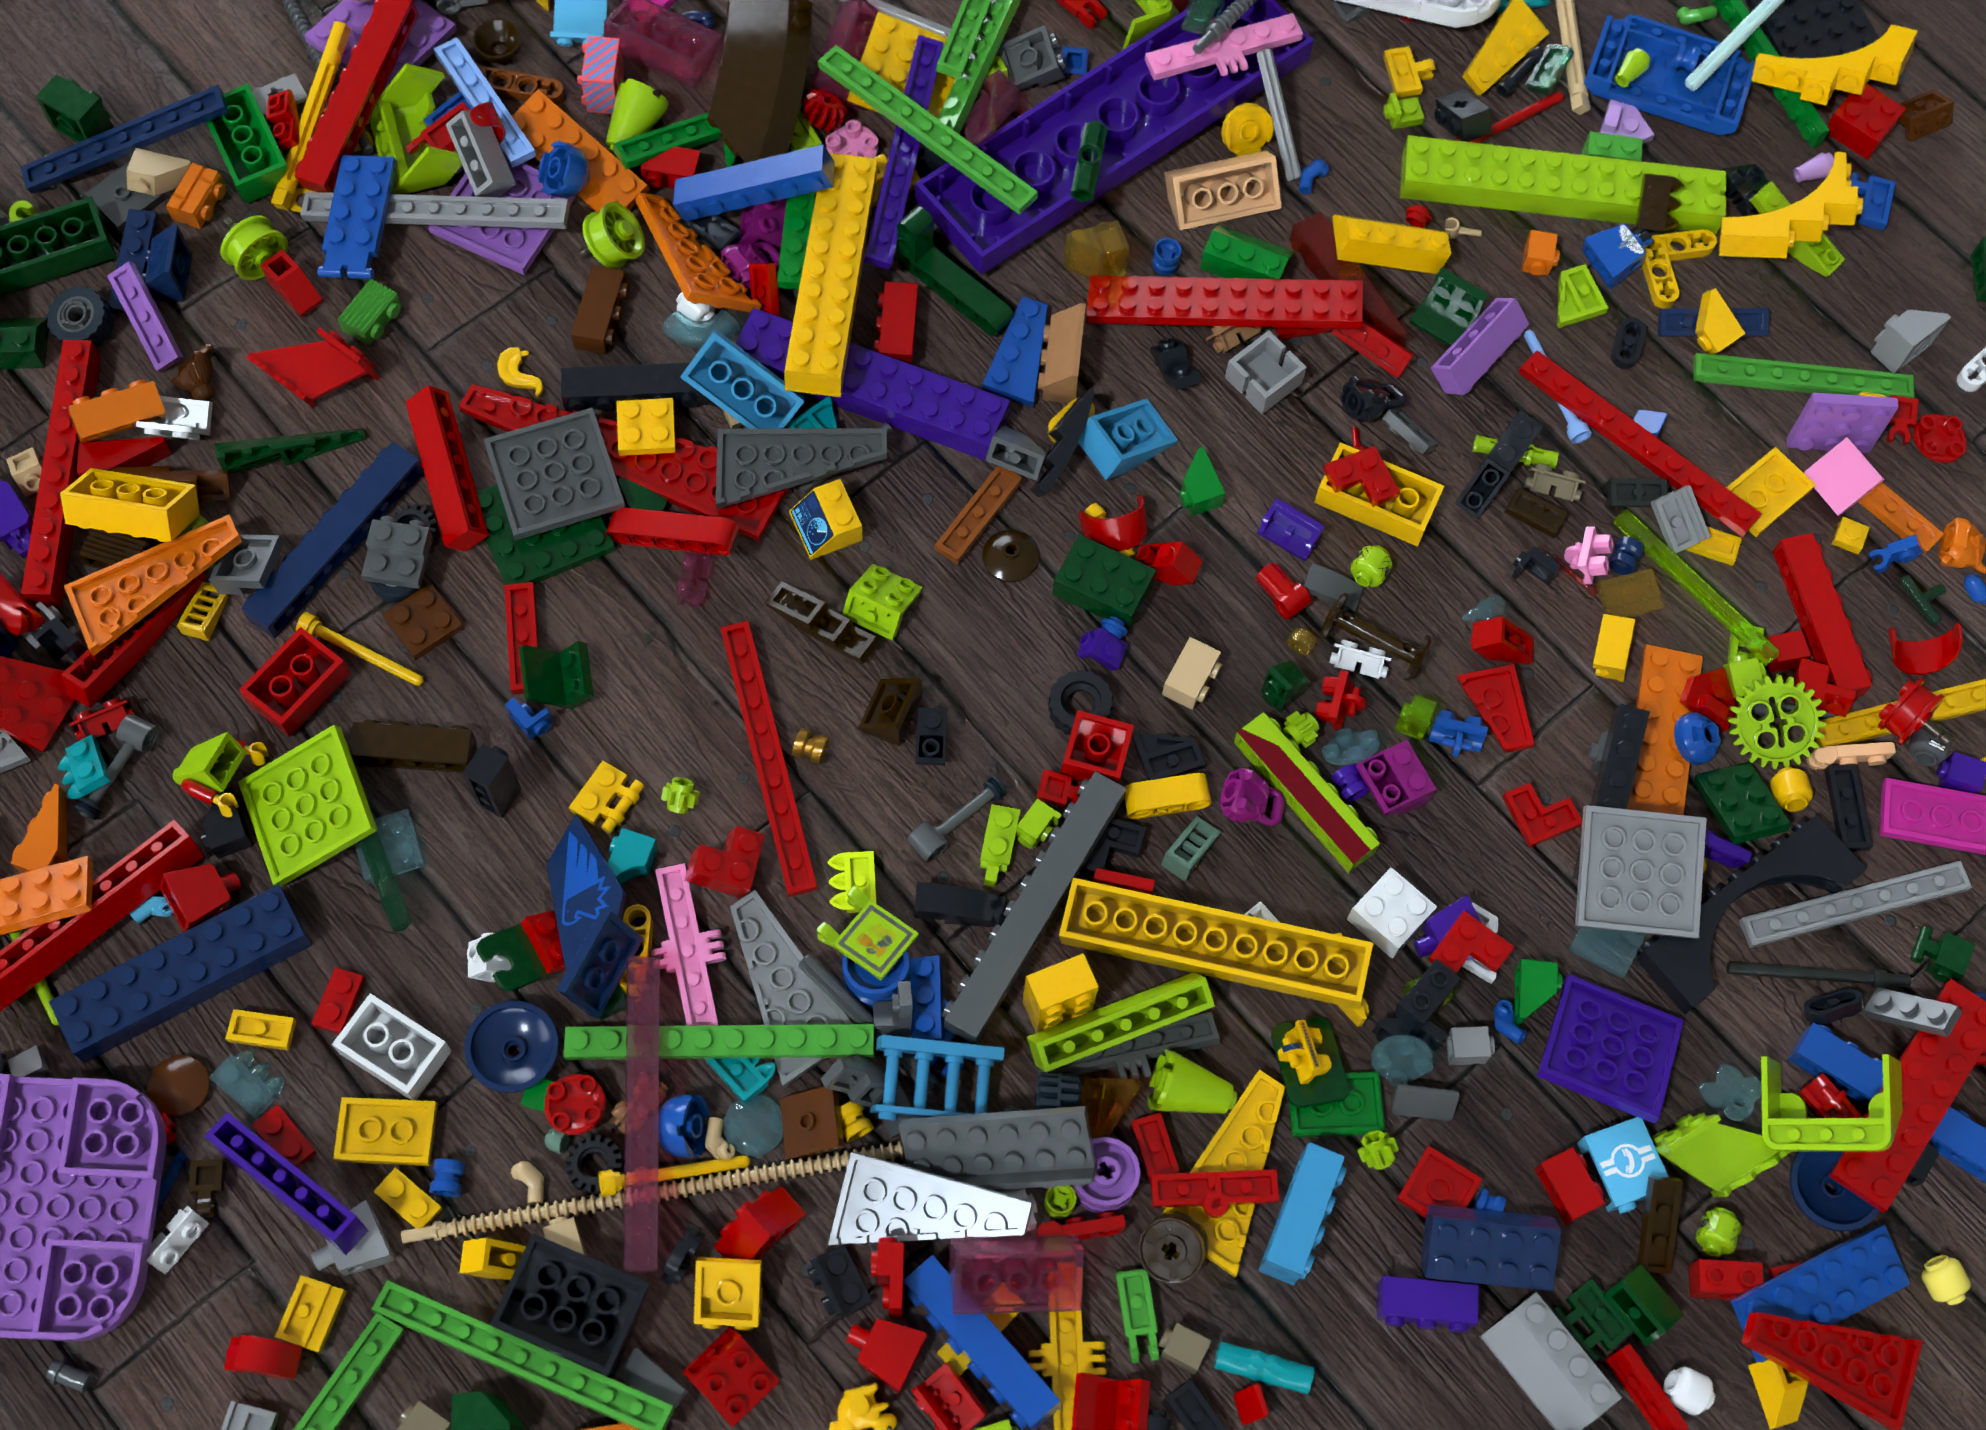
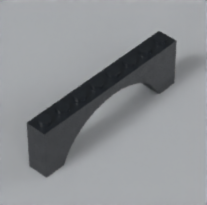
M1818 815L1809 822L1803 818L1791 828L1794 832L1788 838L1784 834L1770 845L1773 849L1766 855L1761 851L1750 860L1749 864L1751 867L1744 872L1739 868L1727 878L1730 883L1726 887L1722 888L1718 885L1705 896L1708 901L1701 905L1699 938L1662 936L1657 940L1652 936L1640 946L1643 952L1636 960L1684 1015L1715 990L1710 967L1711 944L1717 924L1730 904L1753 890L1776 884H1801L1816 887L1832 894L1838 893L1867 869Z

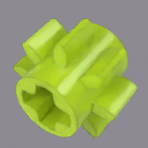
M1296 710L1286 717L1287 721L1284 722L1286 727L1283 728V734L1288 740L1292 739L1297 745L1302 744L1304 748H1307L1316 741L1315 738L1318 737L1316 732L1319 730V725L1310 713L1306 712L1300 715Z
M676 777L672 779V783L667 782L666 786H663L661 800L667 801L668 810L684 814L688 813L689 808L694 809V806L698 804L700 791L693 790V781Z
M1374 1130L1365 1134L1360 1141L1363 1147L1357 1151L1362 1162H1366L1368 1168L1385 1169L1391 1166L1396 1159L1394 1152H1397L1399 1148L1394 1137L1390 1138L1388 1132L1383 1133L1380 1130Z

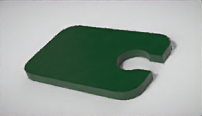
M521 924L484 937L476 946V951L483 963L491 961L496 955L504 956L509 960L511 964L510 970H500L492 975L500 988L505 991H515L561 972L547 973Z
M1321 1017L1306 1019L1307 1026L1319 1028L1322 1035L1321 1045L1315 1048L1317 1054L1329 1055L1332 1064L1326 1074L1315 1076L1309 1084H1300L1296 1069L1291 1068L1290 1062L1279 1060L1277 1052L1284 1047L1282 1039L1285 1038L1284 1035L1291 1031L1293 1027L1291 1022L1277 1024L1271 1032V1040L1289 1102L1294 1107L1307 1108L1345 1100L1349 1093V1085L1330 1023Z

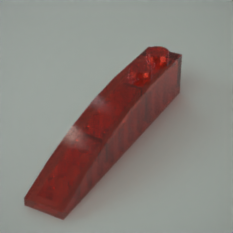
M1318 212L1293 224L1289 241L1293 250L1298 251L1304 259L1307 270L1313 272L1318 280L1363 281L1362 319L1404 347L1408 334L1357 262L1338 260L1334 230L1323 214Z

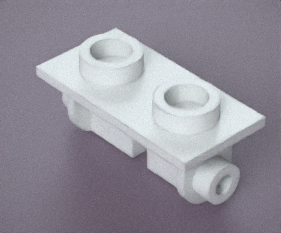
M1341 640V644L1335 643L1333 647L1339 648L1338 653L1332 652L1329 663L1334 664L1335 668L1354 672L1356 662H1360L1362 665L1359 674L1376 679L1386 677L1388 667L1383 666L1384 661L1390 662L1392 659L1385 657L1386 651L1372 647L1369 648L1368 652L1358 650L1357 643Z
M188 1206L184 1210L179 1209L178 1213L166 1226L171 1231L170 1234L165 1236L161 1232L151 1244L150 1257L146 1261L166 1275L210 1223Z

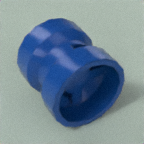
M1163 238L1156 243L1152 266L1158 274L1167 276L1177 271L1181 246L1176 240Z
M435 1159L433 1171L436 1176L430 1183L429 1192L444 1197H460L462 1193L460 1177L465 1174L466 1164L452 1159Z

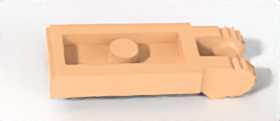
M1893 742L1820 747L1813 751L1814 753H1811V757L1806 759V763L1812 770H1824L1828 765L1837 763L1839 765L1858 764V762H1868V765L1876 766L1885 764L1886 760L1896 753Z

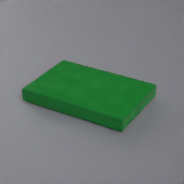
M1379 1071L1345 1073L1349 1085V1093L1347 1098L1341 1102L1297 1108L1288 1100L1291 1137L1360 1136L1374 1130H1380L1385 1133Z

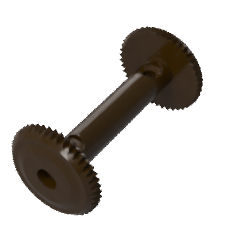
M1341 594L1325 619L1321 630L1322 638L1327 639L1333 627L1337 626L1409 663L1410 666L1403 680H1411L1417 673L1430 648L1431 637L1426 635L1419 649L1345 612L1343 608L1346 605L1349 594Z

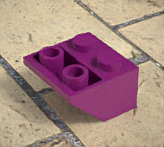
M1408 740L1355 764L1384 815L1409 812L1430 802L1436 791V787Z

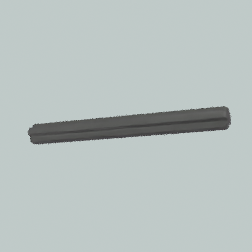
M811 954L806 955L800 961L799 968L856 1024H874V1015ZM875 1027V1043H877L879 1036L888 1034ZM903 1053V1057L899 1058V1066L916 1082L917 1060H915L913 1054ZM930 1070L927 1092L938 1083V1078Z

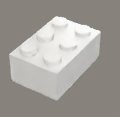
M372 994L368 995L332 1043L340 1055L410 1100L418 1099L452 1052L444 1040Z

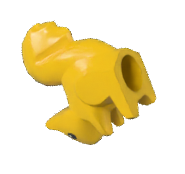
M876 1382L845 1390L837 1409L838 1421H832L828 1430H862L871 1427L874 1430H894L897 1418L890 1413L882 1414V1411L889 1407V1403H877L875 1401L874 1393L878 1390Z

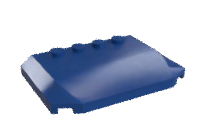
M1607 15L1584 80L1585 86L1593 95L1632 105L1638 110L1718 136L1735 133L1751 84L1755 65L1753 60L1749 64L1739 56L1741 51L1736 49L1697 90L1691 91L1685 86V80L1691 73L1686 72L1683 67H1671L1679 43L1684 42L1691 48L1695 46L1701 48L1695 70L1722 42L1638 15H1626L1625 19H1612L1613 15ZM1634 49L1644 50L1650 57L1648 70L1633 80L1627 87L1619 86L1615 81V76L1618 74L1627 53Z

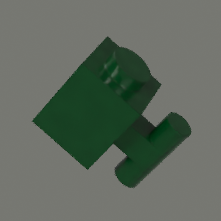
M1921 927L1910 960L1920 964L1925 955L1929 957L1925 972L1933 975L1937 981L1946 983L1950 979L1957 982L1965 975L1975 944L1949 932H1946L1933 942L1930 940L1933 930L1928 927Z

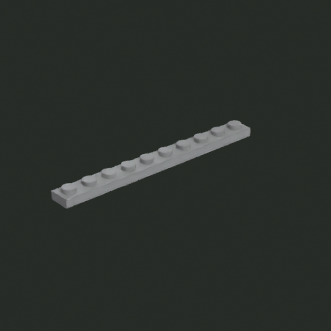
M305 192L300 214L304 221L328 222L334 193ZM391 194L385 223L566 229L570 203L568 199Z

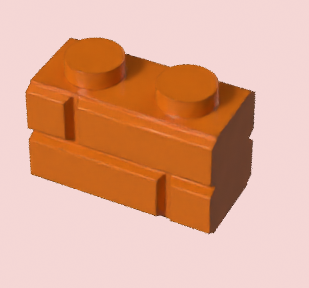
M192 163L166 205L171 218L174 221L188 224L197 229L202 228L205 221H209L212 218L213 207L217 200H221L225 196L226 185L221 174L218 171L209 168L205 169L201 165Z

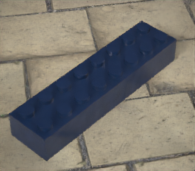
M278 884L50 1000L49 1003L73 1055L83 1063H86L311 947L312 944L287 894Z

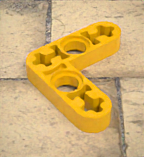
M1707 229L1651 236L1652 243L1644 247L1646 255L1642 268L1652 301L1657 307L1671 308L1679 296V288L1670 261L1709 256L1717 243V238L1713 232ZM1671 243H1681L1684 247V250H1674L1671 246ZM1652 269H1662L1665 272V276H1655Z

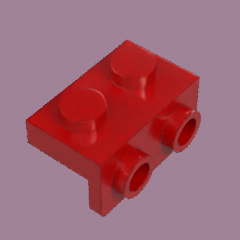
M950 1361L941 1366L922 1384L912 1389L916 1404L923 1412L930 1415L935 1422L936 1430H971L989 1415V1412Z

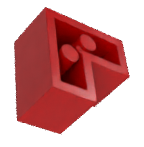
M736 826L727 834L723 851L700 844L691 854L684 881L741 899L751 890L765 834Z
M782 1186L771 1193L765 1190L753 1203L748 1200L736 1210L737 1218L721 1229L719 1233L722 1237L714 1245V1248L723 1258L761 1260L774 1243L792 1233L806 1216V1213Z

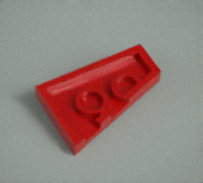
M1514 664L1457 675V681L1504 753L1534 748V740Z

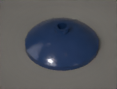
M505 1001L484 1010L471 1024L464 1045L466 1063L473 1076L485 1087L502 1093L522 1092L539 1084L552 1070L559 1052L558 1033L550 1017L539 1007L523 1001ZM513 1048H519L520 1053L517 1056H510V1051Z
M1798 1152L1790 1168L1789 1183L1796 1205L1809 1220L1825 1229L1845 1232L1861 1228L1876 1217L1880 1210L1828 1176L1842 1152ZM1826 1184L1832 1185L1834 1193H1829L1826 1190Z

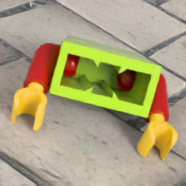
M225 732L190 749L179 768L173 771V779L178 785H181L182 790L186 794L210 805L215 803L224 817H232V811L228 806L238 808L236 798L231 793L218 794L224 791L246 754L250 755L252 764L257 766L264 765V757H268L267 748L262 742H255L248 746L246 742L236 740L229 732Z

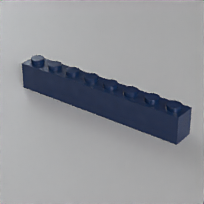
M393 441L387 448H383L372 465L359 474L358 480L352 487L346 489L341 494L339 501L333 508L324 512L320 522L313 530L305 533L301 543L294 551L286 554L282 564L274 572H271L265 588H259L255 593L247 597L241 609L248 621L275 639L369 534L372 519L381 520V517L391 510L424 473L420 460Z

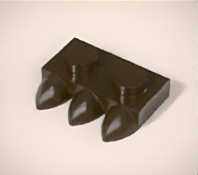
M1643 174L1636 228L1665 231L1679 224L1673 216L1667 214V212L1676 210L1682 205L1678 199L1670 196V193L1677 192L1684 187V184L1679 179L1673 176Z

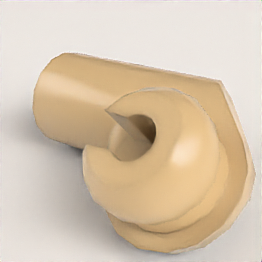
M520 1161L513 1165L511 1168L512 1177L528 1186L527 1204H543V1174L527 1161Z

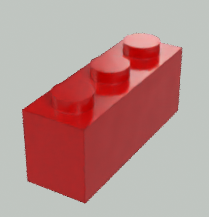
M885 281L884 292H879L878 308L883 309L882 316L877 315L876 332H881L880 339H875L874 342L875 352L911 365L913 362L918 284Z

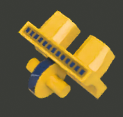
M1297 1020L1295 1027L1284 1035L1285 1038L1282 1039L1284 1047L1279 1049L1277 1054L1280 1061H1289L1291 1068L1296 1069L1300 1084H1309L1315 1076L1326 1074L1332 1064L1329 1055L1317 1054L1315 1048H1318L1322 1043L1320 1029L1308 1027L1306 1020Z

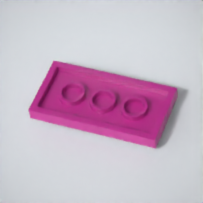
M1885 778L1882 781L1879 836L1986 855V796Z

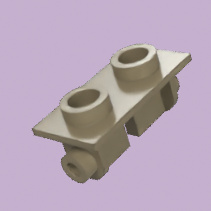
M1536 464L1535 468L1530 467L1527 472L1533 473L1532 477H1526L1524 487L1529 488V491L1549 495L1551 486H1555L1556 489L1553 497L1570 502L1580 500L1582 490L1577 488L1578 485H1584L1586 481L1580 480L1579 474L1569 471H1563V475L1552 472V467L1542 464Z

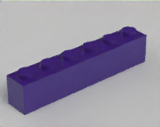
M228 1112L205 1135L218 1152L343 1254L347 1255L369 1231L354 1213Z

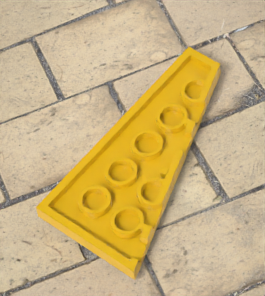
M1259 1069L1190 1173L1264 1170L1285 1086ZM1255 1204L1229 1205L1226 1213L1220 1218L1207 1216L1202 1206L1165 1208L1163 1213L1178 1211L1188 1214L1197 1220L1207 1234L1209 1244L1207 1259L1233 1277L1237 1276Z

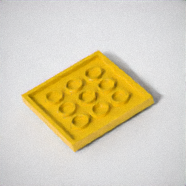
M878 11L860 63L904 94L918 35L944 42L943 48L947 38ZM939 72L936 73L928 112L938 118L956 80L954 77ZM850 91L847 101L878 112Z

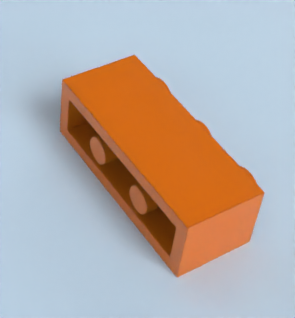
M146 379L130 383V388L119 391L118 388H111L101 392V396L94 399L85 396L73 400V405L68 406L81 444L136 427V421L151 423L164 419L166 411L154 381L146 382Z

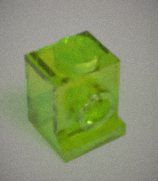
M1415 694L1410 704L1407 702L1403 704L1394 730L1422 740L1437 702Z

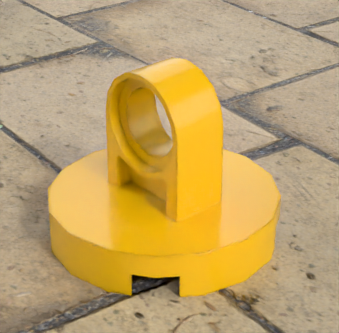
M1256 103L1238 105L1227 113L1221 129L1222 141L1227 149L1237 156L1261 152L1260 148L1264 146L1266 141L1269 143L1274 130L1273 119L1263 107Z

